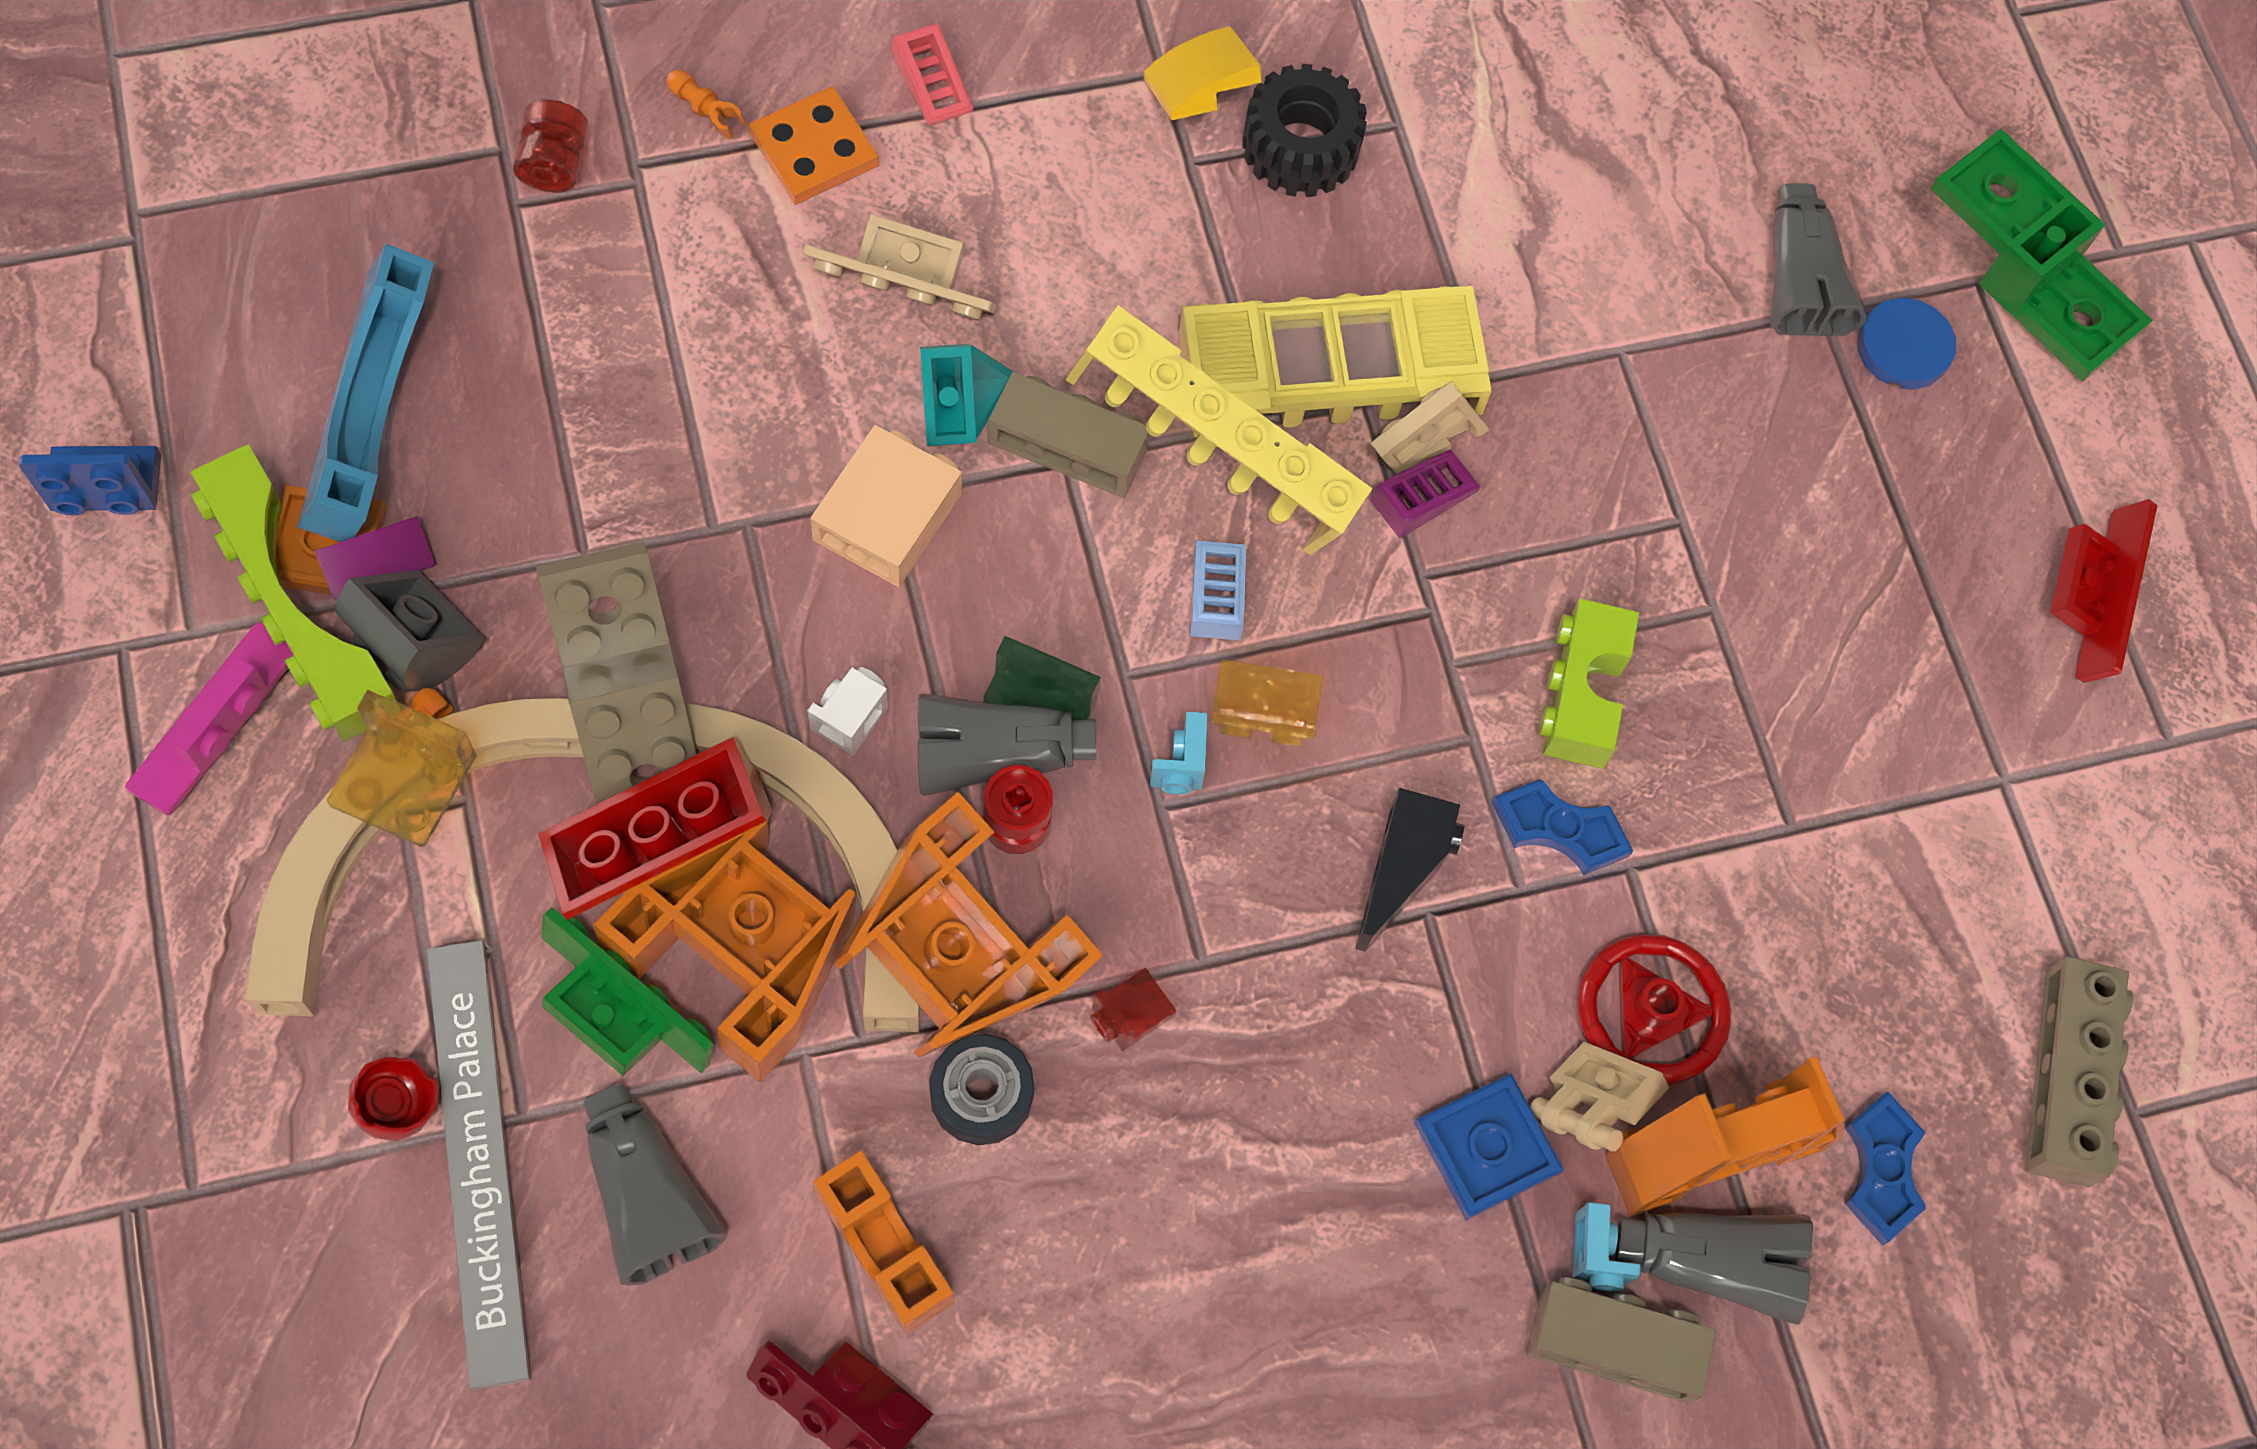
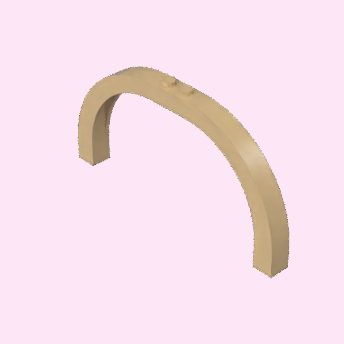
M568 698L520 699L486 704L450 714L420 726L385 745L357 765L326 794L307 816L288 844L270 880L259 912L245 1001L258 1015L314 1016L323 946L336 899L349 873L366 848L403 810L432 790L477 769L527 758L584 757ZM685 704L696 754L734 737L757 770L763 786L795 806L829 841L846 868L863 913L897 853L889 832L868 801L825 758L797 739L765 723L734 712L696 704ZM866 946L863 1005L864 1030L919 1032L920 1006Z

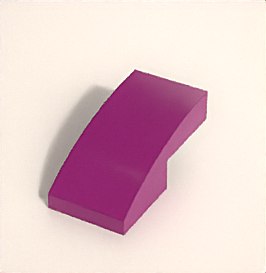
M417 516L315 551L334 600L338 599L341 590L349 578L413 570L420 571L436 565Z

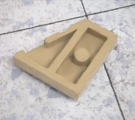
M1450 381L1443 388H1437L1428 393L1421 401V404L1404 418L1389 423L1382 430L1381 435L1372 441L1371 444L1380 457L1398 474L1418 465L1424 459L1435 457L1450 450L1451 444L1448 439L1470 429L1475 437H1479L1490 429Z

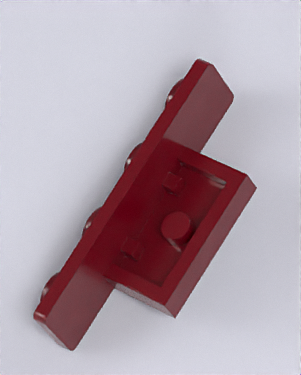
M767 1341L759 1349L746 1374L747 1378L755 1384L758 1391L765 1398L775 1401L799 1421L801 1427L809 1435L819 1438L831 1449H906L927 1426L933 1416L931 1411L847 1341L841 1345L813 1376L773 1342Z

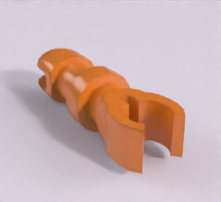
M675 69L668 74L666 82L670 91L679 99L689 101L691 109L700 117L707 115L713 122L716 130L723 137L733 139V134L727 125H723L724 121L721 116H724L726 119L735 117L739 119L742 125L746 124L742 112L736 105L718 100L716 92L709 87L701 88L697 85L695 78L686 71Z

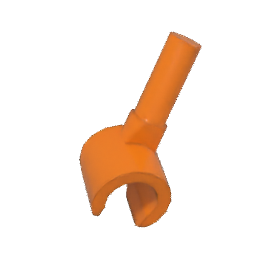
M424 688L413 697L411 706L405 708L404 711L395 717L375 726L378 735L383 737L410 722H414L421 716L427 723L453 713V707L435 689Z

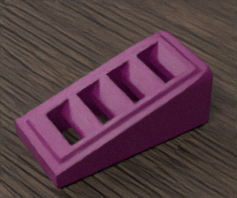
M1450 449L1377 485L1371 502L1399 539L1478 492L1480 485ZM1447 467L1461 485L1454 488L1441 470ZM1433 476L1445 493L1439 495L1428 481V478ZM1419 485L1430 500L1424 502L1413 487ZM1404 493L1415 507L1409 509L1400 498V495Z

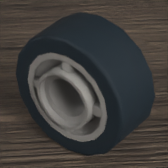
M989 1034L966 1036L949 1045L935 1061L929 1081L931 1108L940 1126L955 1139L977 1146L999 1143L1015 1134L1029 1116L1035 1090L1032 1068L1023 1052L1008 1040ZM985 1079L995 1085L997 1092L992 1098L980 1101L972 1098L966 1089L971 1082Z

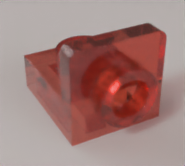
M1144 968L1108 993L1103 989L1095 994L1092 1009L1095 1013L1090 1015V1018L1101 1037L1108 1043L1114 1039L1123 1052L1174 1018L1177 1010L1149 971Z

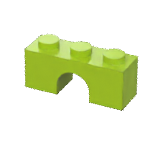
M1579 598L1571 615H1562L1556 636V643L1564 645L1561 660L1554 659L1547 684V689L1555 690L1552 706H1545L1539 725V735L1546 737L1543 755L1604 769L1615 752L1623 704L1608 701L1597 696L1591 690L1587 676L1595 673L1615 677L1621 676L1632 657L1639 612Z

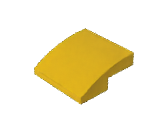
M1231 26L1207 32L1180 44L1154 61L1143 71L1145 82L1171 120L1217 110V92L1261 83L1260 64Z

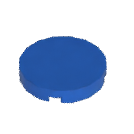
M1897 298L1884 301L1870 311L1867 316V322L1860 329L1858 351L1864 365L1877 379L1887 384L1891 381L1901 384L1903 389L1915 390L1931 386L1944 376L1956 355V336L1949 321L1936 308L1920 300Z

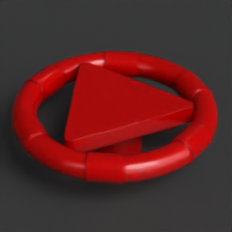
M1638 934L1620 939L1599 952L1592 959L1581 978L1577 1008L1582 1033L1588 1043L1661 1072L1668 1085L1687 1081L1704 1072L1717 1060L1729 1038L1731 1005L1726 985L1713 964L1706 957L1680 940L1667 937L1666 935ZM1637 954L1667 956L1679 961L1694 973L1699 984L1709 997L1711 1007L1683 991L1674 981L1658 976L1628 957ZM1620 962L1619 989L1622 1052L1615 1047V1044L1599 1020L1597 1011L1598 991L1612 967ZM1711 1016L1710 1028L1700 1046L1687 1059L1675 1064L1642 1063L1632 1059Z

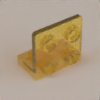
M367 689L357 709L368 728L326 801L331 808L419 847H424L438 826L477 754L465 731Z

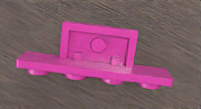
M261 622L255 623L126 782V789L161 813L171 815L216 758L224 752L228 743L247 719L259 708L263 699L287 671L288 667L284 660L293 656L287 643L283 642L276 646L264 624Z

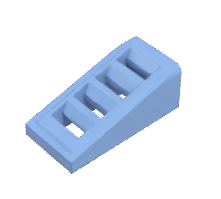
M1196 540L1189 636L1240 641L1244 624L1246 545ZM1206 556L1234 558V565L1207 563ZM1205 573L1233 575V581L1206 579ZM1204 589L1232 591V597L1204 595ZM1204 605L1230 607L1232 609L1231 613L1204 611Z

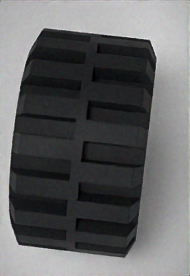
M1302 64L1301 69L1297 70L1294 69L1293 65L1282 67L1281 75L1274 71L1265 76L1264 84L1258 83L1253 91V96L1249 101L1242 139V148L1245 149L1244 158L1247 165H1254L1253 174L1259 180L1266 177L1268 179L1267 186L1275 191L1282 187L1287 189L1286 195L1295 197L1297 191L1305 192L1306 197L1316 196L1318 189L1328 193L1335 190L1336 182L1343 184L1349 178L1351 170H1354L1356 167L1367 121H1365L1367 114L1366 106L1360 103L1361 94L1357 88L1349 89V80L1343 75L1337 78L1332 76V69L1322 67L1321 71L1313 70L1312 64ZM1297 123L1306 124L1318 129L1324 135L1315 138L1301 137L1291 133L1284 126Z

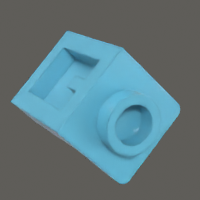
M1186 712L1184 730L1174 729L1172 760H1152L1151 787H1160L1163 792L1173 795H1184L1192 792V790H1202L1205 774L1207 713Z
M1587 1203L1575 1213L1573 1279L1590 1281L1593 1290L1619 1292L1623 1291L1624 1285H1628L1640 1277L1641 1265L1609 1261V1256H1613L1616 1251L1618 1239L1617 1225L1615 1222H1610V1205Z

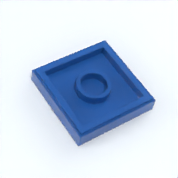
M1512 1073L1432 1111L1414 1122L1466 1221L1560 1175L1564 1171Z

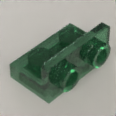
M1004 636L996 652L995 674L984 694L983 702L998 705L1044 707L1063 711L1064 714L1065 712H1072V720L1089 719L1098 700L1101 677Z

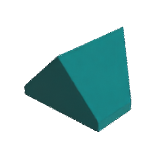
M972 344L920 347V380L927 446L977 443L978 436L987 424L1011 373L1014 371Z

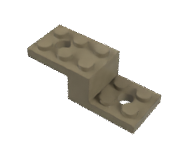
M641 542L536 566L563 667L570 709L596 804L649 779H640L631 775L632 771L640 765L651 764L658 767V771L653 775L655 776L697 755L646 543ZM599 597H612L618 601L617 606L608 613H597L589 608L590 604Z

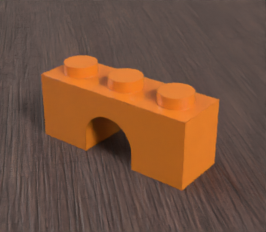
M861 1150L813 1180L817 1198L906 1336L954 1305L952 1289L924 1246H919L906 1228L893 1205L891 1195Z

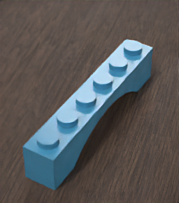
M385 244L369 269L299 518L298 528L342 542L353 538L366 521L378 477L379 448L389 403L404 354L425 300L434 262Z

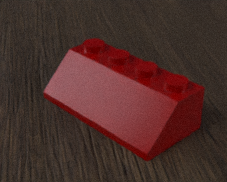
M731 737L538 833L562 915L568 920L766 822L772 812V808L757 770L735 738Z

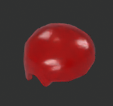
M379 1058L365 1064L349 1085V1112L355 1123L371 1137L389 1141L402 1140L419 1133L434 1115L438 1106V1080L430 1077L416 1059Z

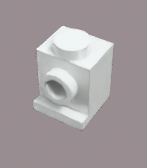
M852 667L842 681L835 679L828 686L821 699V706L823 707L813 703L807 711L810 730L851 756H854L888 709L887 688L884 687L885 684L882 679L864 667H859L858 670Z

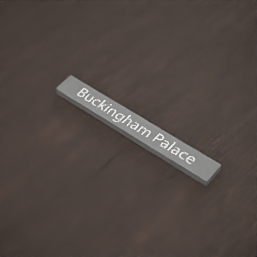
M483 940L427 949L469 1387L472 1391L531 1381L486 947Z

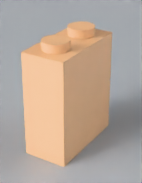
M874 425L811 516L812 540L900 588L962 495V471L958 470V467L949 458L941 454L931 455L919 449L903 433L895 430L888 432Z

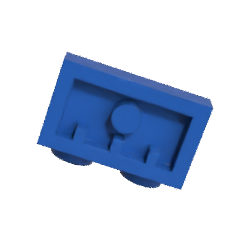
M156 446L51 447L50 454L20 456L19 467L50 511L74 516L83 514L85 511L108 510L119 515L135 514L138 510H156L161 453Z

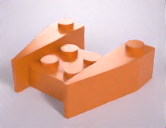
M959 792L955 793L903 840L834 963L840 970L867 946L939 1028L913 1052L918 1058L1051 1000L1066 991L1103 956L1100 950L1068 914L1050 925L1026 947L963 876L956 866L989 838L994 831Z
M768 821L625 891L593 924L598 946L604 951L612 950L617 953L628 965L630 973L638 980L680 938L744 991L748 996L717 1027L719 1048L760 1083L798 1043L853 922L856 893L849 888L829 909L765 857L762 853L769 846Z
M1817 1056L1806 1060L1787 1077L1764 1086L1766 1092L1754 1098L1756 1103L1746 1106L1739 1111L1735 1103L1712 1110L1704 1093L1694 1097L1648 1126L1642 1125L1623 1132V1141L1619 1149L1609 1151L1605 1157L1629 1216L1632 1217L1679 1201L1695 1188L1776 1161L1777 1166H1781L1827 1150L1841 1140L1844 1135L1845 1119Z

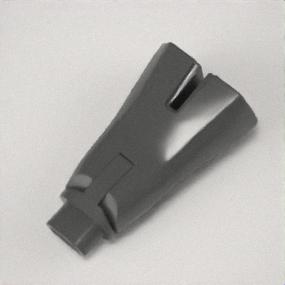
M1799 183L1782 185L1779 188L1780 202L1775 208V265L1771 327L1775 329L1778 335L1846 336L1852 331L1860 329L1867 322V314L1845 262L1835 221L1824 200L1817 197L1815 185Z
M919 695L918 732L920 739L918 740V777L920 794L922 796L988 782L1000 769L1012 765L1029 766L1040 771V773H1047L1065 768V759L1067 768L1073 767V760H1097L1096 719L1072 720V712H1065L1064 714L1063 711L1044 707L998 705L937 695Z
M614 1085L585 1099L583 1105L590 1119L586 1125L589 1151L605 1210L620 1284L627 1286L641 1285L668 1273V1271L674 1268L669 1258V1255L676 1252L682 1264H685L716 1250L724 1242L727 1232L680 1165L656 1124L643 1110L639 1102L631 1101L625 1085Z
M1675 1212L1656 1215L1646 1214L1643 1221L1621 1217L1618 1224L1615 1259L1619 1262L1641 1265L1640 1272L1646 1274L1649 1271V1275L1665 1282L1713 1295L1777 1319L1799 1325L1804 1317L1809 1301L1810 1269L1802 1265L1811 1257L1813 1223L1806 1214L1710 1215Z

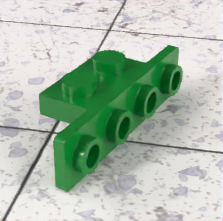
M552 907L543 914L542 939L576 967L543 997V1009L622 1076L633 1068L661 1040L700 1073L710 1066L714 1045L711 1042L709 1033L699 1022L691 1018L686 1020L670 1007L669 1000L660 989L652 984L645 986L633 976L626 962L614 951H604L590 939L585 927L573 917L567 920Z

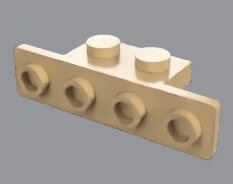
M870 214L857 260L806 244L803 254L815 259L813 268L828 274L841 277L843 269L851 270L861 274L859 283L884 291H888L890 283L908 288L907 298L933 306L936 297L954 302L953 312L980 320L982 312L995 315L997 305L991 301L953 290L966 247L965 243Z

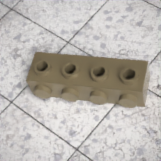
M2069 956L2064 957L2046 971L2025 1172L2090 1187L2109 1177L2114 1171L2119 1157L2118 1144L2113 1142L2115 1122L2121 1115L2124 1103L2123 1093L2118 1090L2119 1075L2128 1057V1043L2126 1040H2123L2124 1021L2128 1018L2133 1004V993L2131 990H2127L2129 971Z

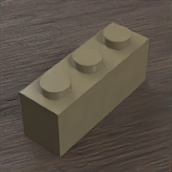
M1015 372L1011 373L988 420V444L1124 499L1148 450L1150 434L1146 430V425L1134 415L1124 412L1117 414L1097 406L1092 399L1084 395H1070L1052 388L1049 383L1039 377H1025Z
M1567 1277L1559 1278V1282H1550L1540 1291L1526 1353L1527 1356L1687 1404L1703 1397L1716 1330L1701 1326V1319L1698 1316L1679 1310H1668L1667 1315L1645 1309L1647 1303L1640 1298L1626 1294H1613L1611 1299L1591 1293L1592 1285Z

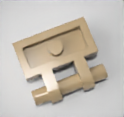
M1583 1042L1551 1075L1550 1080L1557 1091L1550 1100L1537 1097L1531 1103L1530 1108L1546 1129L1557 1134L1569 1132L1576 1136L1580 1144L1594 1150L1603 1147L1609 1151H1616L1622 1144L1623 1135L1621 1131L1612 1128V1125L1620 1119L1635 1126L1669 1089V1086L1661 1072ZM1583 1104L1591 1107L1584 1115L1577 1113Z

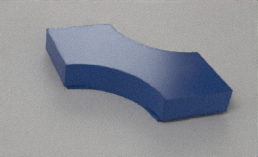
M1541 779L1496 796L1492 801V805L1514 849L1526 845H1541L1553 848L1570 858L1580 869L1583 876L1626 859L1633 853V849L1610 806L1583 808L1571 805L1558 798Z
M1888 1091L1845 1127L1855 1143L1860 1160L1859 1180L1853 1194L1845 1202V1205L1882 1246L1890 1242L1926 1209V1204L1915 1188L1911 1169L1914 1150L1926 1132Z

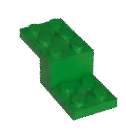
M2001 128L1936 178L1930 190L1999 253L1979 285L2082 382L2151 324L2153 320L2083 256L2106 224ZM1989 184L2004 186L2009 191L2011 197L2004 198L1996 195L1991 190ZM2073 311H2082L2089 315L2093 321V326L2079 323L2074 318Z

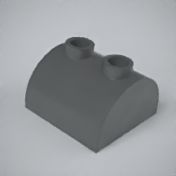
M419 570L349 578L337 599V615L355 633L351 639L353 645L368 650L371 656H377L388 667L385 673L387 681L402 691H420L444 682L458 672L475 655L485 641V638Z

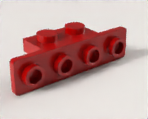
M2150 499L2115 509L2111 513L2106 538L2085 523L2069 528L2050 613L2084 636L2075 677L2083 683L2115 676L2122 672L2158 507Z

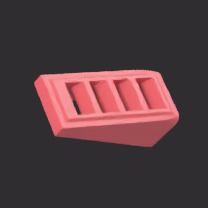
M938 23L894 37L891 51L928 126L973 111V106ZM929 50L932 54L931 57L915 61L913 55ZM933 66H938L940 70L923 77L919 72ZM946 81L948 87L928 93L926 86ZM953 95L956 101L955 104L935 110L933 101Z

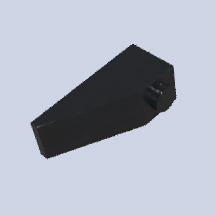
M1402 788L1398 789L1390 807L1355 949L1365 952L1440 870L1448 853L1457 855L1465 827L1463 824L1456 823L1460 804Z

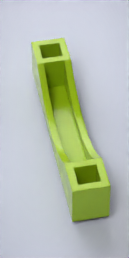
M249 444L190 471L199 490L190 494L205 522L215 518L222 531L213 536L228 563L239 559L246 572L238 575L237 578L252 604L262 600L269 614L260 619L274 644L277 646L286 642L293 656L284 661L299 688L310 684L317 698L309 702V705L323 730L325 731L334 726L344 743L400 714L401 711L396 699L369 651L343 642L317 627L295 607L284 592L280 583L275 557L276 531L282 505Z

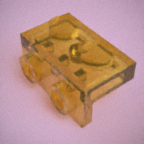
M1221 658L1211 717L1212 723L1222 724L1220 732L1222 734L1251 738L1252 729L1273 732L1272 742L1302 746L1304 738L1316 739V721L1324 675Z

